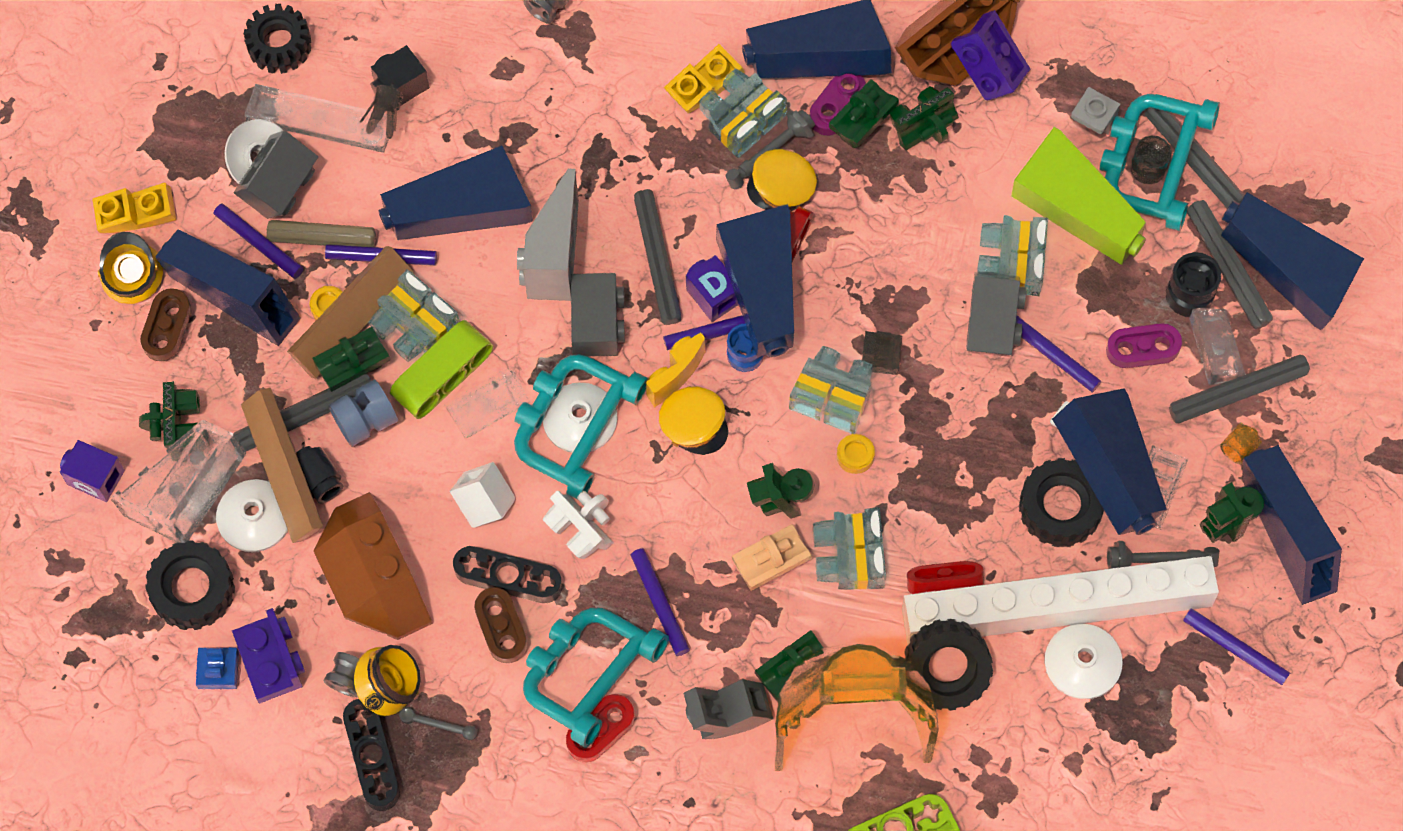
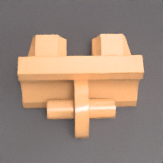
M791 524L770 536H764L759 542L732 555V560L750 591L811 560L812 555L801 541L794 525Z

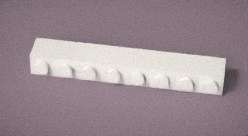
M1212 556L904 595L902 616L908 646L912 635H916L925 624L926 626L930 625L933 621L939 619L940 621H946L947 619H955L957 622L964 621L972 629L976 628L980 632L981 637L1185 611L1191 608H1208L1213 606L1219 590Z

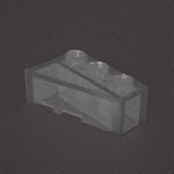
M204 419L166 450L168 454L152 468L149 469L146 466L138 473L140 478L122 493L118 490L109 497L124 517L176 543H185L186 540H190L246 456L245 450L233 433Z

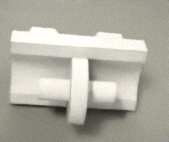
M557 490L550 497L554 505L543 517V521L557 534H561L571 523L575 525L579 531L566 545L580 559L584 560L598 548L607 550L614 542L593 519L595 518L602 526L610 520V517L603 511L609 500L603 494L591 498L586 491H583L577 497L584 506L581 508L571 496L563 495Z

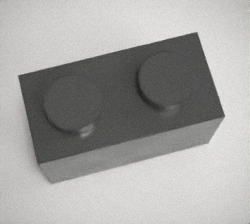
M285 130L272 134L233 193L267 219L280 215L284 216L294 206L296 202L294 195L298 188L307 184L315 172L313 165L319 156Z
M974 272L966 341L967 351L1012 355L1013 346H1020L1022 324L1016 323L1017 309H1024L1026 287L1020 286V278L1018 276Z
M616 273L571 274V342L573 355L581 354L588 357L618 356V343L625 342L624 320H617V309L624 308V286H617Z

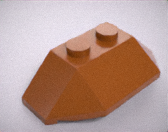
M940 0L904 30L895 49L915 78L957 86L969 74L951 46L953 39L970 33L983 14L994 10L1011 36L1016 17L1017 3H1020V0Z
M368 492L335 507L313 552L344 618L371 630L387 634V636L396 640L433 624L413 576L371 493Z

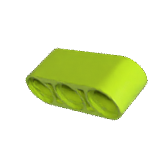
M462 320L454 325L399 376L390 389V395L416 419H421L430 413L488 358L493 350V344L467 320Z

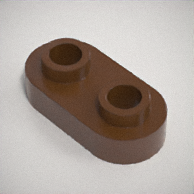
M174 288L165 289L159 292L152 302L141 333L140 342L145 354L154 361L169 360L177 354L191 316L190 302L186 294L181 290ZM171 308L179 309V311L174 315L167 314L168 310ZM164 340L168 342L165 347L156 348V344L159 341Z
M492 587L483 590L475 600L474 609L489 652L495 660L501 663L516 662L525 654L527 640L512 598L501 588ZM492 606L502 608L501 612L495 616L490 615L488 610ZM505 640H512L515 643L514 647L510 650L502 649L501 644Z

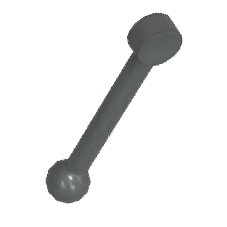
M405 707L399 712L400 720L405 724H410L413 721L462 734L467 740L475 739L478 734L477 728L473 725L462 727L415 714L410 707Z

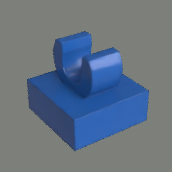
M198 648L196 687L198 689H237L238 649Z

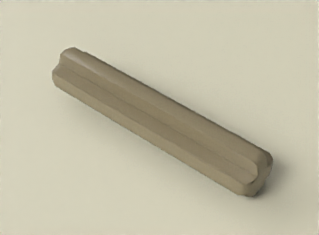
M271 220L268 222L266 231L269 241L282 243L374 247L376 240L375 229L365 226Z

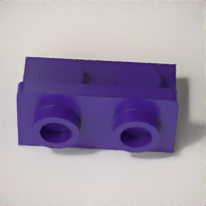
M995 10L983 14L970 33L956 37L951 42L955 53L981 95L987 101L1014 92L1030 70L1029 65Z
M273 608L265 610L268 617L232 630L259 704L303 687L299 678L300 674L305 673L298 651L290 653L286 640L293 638L285 616L277 618Z

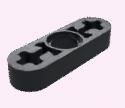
M475 546L461 548L453 558L455 575L464 584L483 589L501 588L511 596L538 603L553 602L560 596L562 591L561 576L557 569L550 565ZM471 558H476L477 565L487 569L489 568L488 562H493L490 567V578L486 579L485 570L480 568H473L471 573H466L462 562L469 563ZM504 566H513L518 570L519 575L514 582L504 584L496 577L499 569ZM525 571H530V580L542 582L544 576L550 577L551 584L554 587L548 586L545 592H541L537 583L527 581V588H522L525 583Z
M356 699L345 707L343 721L361 789L367 804L372 809L386 811L394 807L400 797L396 774L380 715L367 709L359 699ZM359 710H364L366 715H372L366 719L370 735L363 736L358 722H351V720L357 718L356 712ZM368 745H377L382 749V757L375 764H366L360 759L361 751ZM380 773L384 786L386 788L392 787L391 790L386 792V799L379 800L377 795H371V793L376 791V784L372 774Z

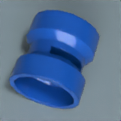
M739 324L728 333V362L731 367L741 372H750L757 369L762 363L764 356L757 358L746 324Z

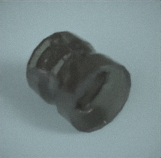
M1151 135L1139 140L1135 147L1130 168L1132 175L1137 181L1143 184H1155L1164 178L1172 152L1170 145L1165 139Z

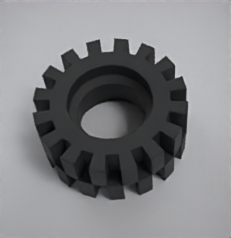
M275 3V10H270L269 5L262 6L263 14H260L258 10L252 13L254 21L249 18L247 19V29H244L243 33L252 62H256L261 70L267 66L268 73L275 74L276 67H279L281 74L287 73L286 66L289 65L292 70L297 69V60L302 63L307 60L305 53L310 54V43H312L306 19H303L302 13L298 10L294 13L293 7L287 5L285 10H283L281 3ZM286 30L291 34L290 41L281 47H269L264 43L265 37L273 31Z

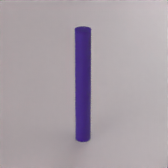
M221 203L215 208L213 214L293 279H297L302 274L304 268L227 206Z
M326 244L325 259L371 262L383 248ZM393 248L406 264L436 266L437 251Z
M741 315L663 336L664 344L668 351L672 349L677 341L687 336L692 338L702 333L705 340L724 336L735 326L745 324V321Z
M1016 315V323L1022 324L1021 338L1092 393L1098 388L1101 383L1100 379Z
M640 548L633 551L630 556L666 635L669 636V642L675 655L682 656L688 653L690 648L645 549Z
M1191 608L1183 619L1185 623L1281 686L1288 678L1290 672Z

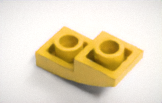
M718 44L694 67L689 63L664 89L689 114L724 91L745 71Z
M165 182L131 193L127 188H123L92 198L97 231L99 233L138 230L177 220L172 190Z
M702 333L692 338L687 336L677 341L673 345L672 350L669 351L670 368L661 367L650 375L649 380L646 381V395L654 408L664 402L674 391L679 390L700 364L705 354V337Z

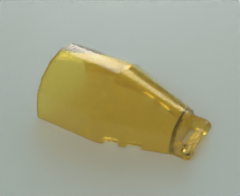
M846 642L818 650L794 668L779 693L774 739L775 771H783L784 739L788 737L787 728L797 729L800 726L801 716L802 718H810L824 705L898 701L915 722L922 745L923 763L932 762L939 725L938 714L928 683L910 661L881 645Z

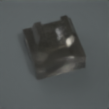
M865 331L861 371L898 375L902 335L882 331Z

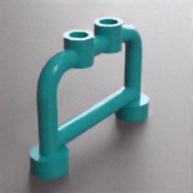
M1145 94L1137 97L1130 103L1124 118L1120 116L1115 117L1110 137L1117 138L1113 151L1104 150L1100 162V170L1106 172L1105 179L1136 212L1166 220V228L1181 231L1186 218L1188 203L1175 200V195L1197 126L1211 131L1214 129L1220 109V102L1205 99L1203 104L1199 105L1159 94ZM1148 108L1185 116L1158 202L1124 194L1118 187L1120 176L1125 169L1131 142H1133L1137 131L1140 114Z
M581 354L569 355L561 359L551 374L544 370L539 373L533 385V390L539 393L532 405L523 402L515 415L514 422L520 424L514 439L516 454L527 466L568 486L567 495L577 499L583 491L588 493L594 480V474L582 468L584 462L621 398L637 405L646 391V381L649 378L637 372H633L628 377L591 357ZM580 369L611 384V387L568 462L563 467L532 451L529 446V440L532 434L541 426L545 412L552 400H555L559 395L567 374L572 370Z
M588 608L580 611L569 623L560 618L553 624L549 632V638L553 640L549 648L545 650L540 646H536L526 660V666L531 669L523 681L524 696L527 702L535 709L572 730L571 739L586 748L596 739L602 726V721L590 713L638 654L652 663L658 661L666 650L669 636L656 628L651 629L647 633L603 608ZM591 623L603 624L629 641L571 712L541 694L538 690V685L544 677L547 678L554 672L560 657L567 649L571 650L577 644L581 632L587 625Z

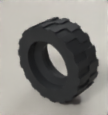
M1057 458L1055 461L1048 460L1040 467L1036 466L1032 470L1031 475L1027 476L1024 481L1019 502V512L1022 514L1021 520L1023 525L1027 526L1028 532L1032 536L1035 535L1039 538L1040 542L1044 544L1050 543L1054 547H1060V545L1070 547L1074 546L1075 543H1082L1087 540V537L1090 534L1093 535L1104 512L1102 505L1076 460L1072 459V461L1065 460V458ZM1062 485L1070 487L1077 492L1081 500V508L1076 516L1068 520H1059L1047 513L1044 508L1043 498L1052 487Z
M186 540L185 543L177 542L168 549L164 548L160 555L153 559L149 571L147 570L146 592L156 613L161 619L164 618L167 624L172 627L174 625L178 626L182 630H187V628L199 630L203 626L214 624L215 620L219 617L222 618L226 614L227 607L231 606L233 601L232 594L235 593L234 578L225 558H222L220 552L215 548L209 547L207 543H195L194 540ZM187 568L200 569L205 572L209 579V589L206 595L193 603H184L176 599L171 588L174 577L180 571Z
M939 619L933 621L930 625L926 626L925 624L916 635H912L910 643L904 651L905 659H903V664L912 692L916 697H920L922 703L927 706L928 704L932 705L934 709H948L952 711L959 707L965 708L970 706L971 702L977 701L982 697L983 691L987 690L990 685L989 680L993 676L991 665L993 661L984 638L982 639L980 632L976 628L972 629L964 621L957 622L955 619L940 621ZM945 647L957 648L967 658L965 673L959 679L952 682L939 681L929 671V662L932 655Z

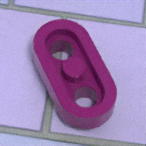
M844 74L833 77L811 106L810 117L815 124L813 127L814 131L825 136L836 134L829 128V122L850 101L853 93L860 91L864 87L866 82L861 75ZM844 84H851L854 88L847 90L842 86ZM825 110H831L834 114L831 116H825L824 114H822V112Z
M1164 323L1122 328L1113 332L1109 337L1106 354L1109 361L1120 368L1165 364L1173 361L1178 356L1182 346V337L1175 327ZM1164 343L1168 349L1159 350L1155 344ZM1121 347L1128 348L1131 354L1123 355L1118 349Z

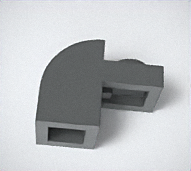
M742 679L718 691L695 687L683 693L687 705L686 716L692 724L693 730L701 732L702 739L724 738L749 731L774 720L764 685L760 682Z

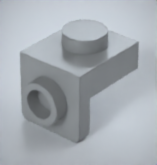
M1088 87L1072 111L1071 118L1099 134L1105 133L1109 135L1113 121L1118 116L1120 103Z

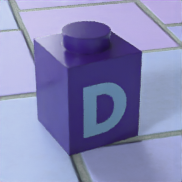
M716 255L707 261L704 259L699 260L690 267L686 274V290L711 322H714L739 305L726 267Z
M77 440L73 449H68L63 455L60 462L61 470L59 471L68 486L107 503L125 469L117 456Z

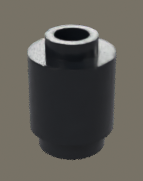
M306 446L296 452L312 498L316 499L319 504L326 503L335 498L344 487L341 483L342 477L322 448Z

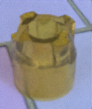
M1240 422L1222 441L1220 448L1231 461L1243 465V458L1253 453L1262 444V441L1255 428Z

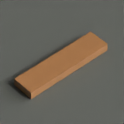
M385 246L287 352L311 378L316 379L320 372L312 358L338 345L339 339L343 337L349 339L358 334L392 298L391 291L397 285L401 288L406 283L407 272L411 275L414 274L413 270L392 247Z
M271 388L260 389L244 401L241 407L292 543L301 542L323 528V524Z

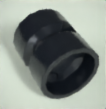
M1198 252L1185 254L1177 260L1166 289V300L1169 307L1175 313L1184 317H1197L1210 309L1221 282V270L1218 263L1211 256Z

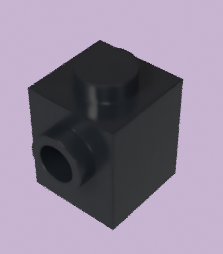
M407 45L392 54L381 56L371 66L374 80L370 83L371 88L380 101L386 99L393 110L430 88L427 71Z

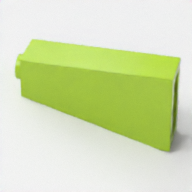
M1053 127L1014 179L1011 197L1122 265L1129 254L1135 257L1144 245L1146 238L1142 234L1146 221L1063 132Z

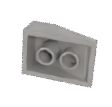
M567 169L526 232L524 248H518L519 285L526 287L527 299L571 301V274L574 273L579 206L575 169Z

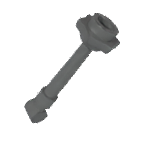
M789 110L786 114L788 129L751 159L745 160L738 166L739 169H731L726 173L725 177L732 189H739L743 186V179L745 177L748 178L753 173L754 163L761 154L769 150L779 149L793 136L813 137L814 134L811 129L815 124L812 118L804 110Z
M1124 541L1114 542V547H1108L1107 566L1108 569L1128 567L1132 563H1159L1212 556L1213 566L1217 567L1220 550L1215 547H1206L1204 551L1132 553Z

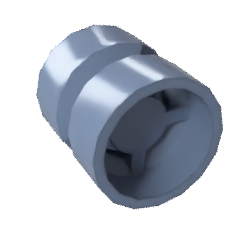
M375 379L356 389L355 397L352 398L349 395H345L328 405L336 424L351 447L369 438L372 429L380 432L398 422L397 415L389 399Z

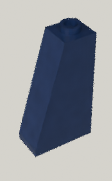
M861 0L747 28V44L742 45L744 61L747 66H753L757 79L842 76L844 74H853L855 76L885 75L892 73L891 47L871 0Z
M502 145L380 194L383 208L378 210L384 228L386 230L392 228L397 240L522 225L533 221L531 204Z
M1248 192L1239 203L1232 201L1222 217V220L1227 222L1221 236L1314 327L1322 330L1333 319L1364 258Z
M788 204L716 224V242L757 358L764 355L768 357L780 356L793 347L794 308L791 223Z
M179 229L176 230L155 256L169 277L277 346L282 343L301 319L275 278Z
M1123 388L1074 398L1052 420L1118 535L1135 531L1136 535H1141L1151 530L1157 524L1155 519L1166 511L1167 508L1128 393Z
M1279 445L1266 450H1256L1249 456L1244 457L1242 481L1245 487L1256 489L1264 499V507L1259 517L1301 604L1304 605L1336 593L1338 590L1342 548Z

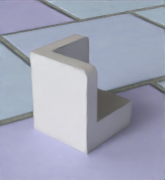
M494 462L463 472L449 491L473 528L502 519L515 501L513 492Z

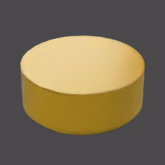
M323 286L312 294L309 305L315 320L342 293L339 288Z
M851 434L839 442L837 462L844 471L860 474L872 466L875 449L873 443L867 437L860 434Z

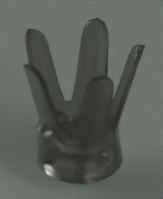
M391 83L390 86L379 85L376 87L374 100L359 121L362 123L373 108L366 127L367 134L374 132L385 111H387V138L391 139L393 132L396 131L397 112L400 109L403 94L396 88H393L394 83Z

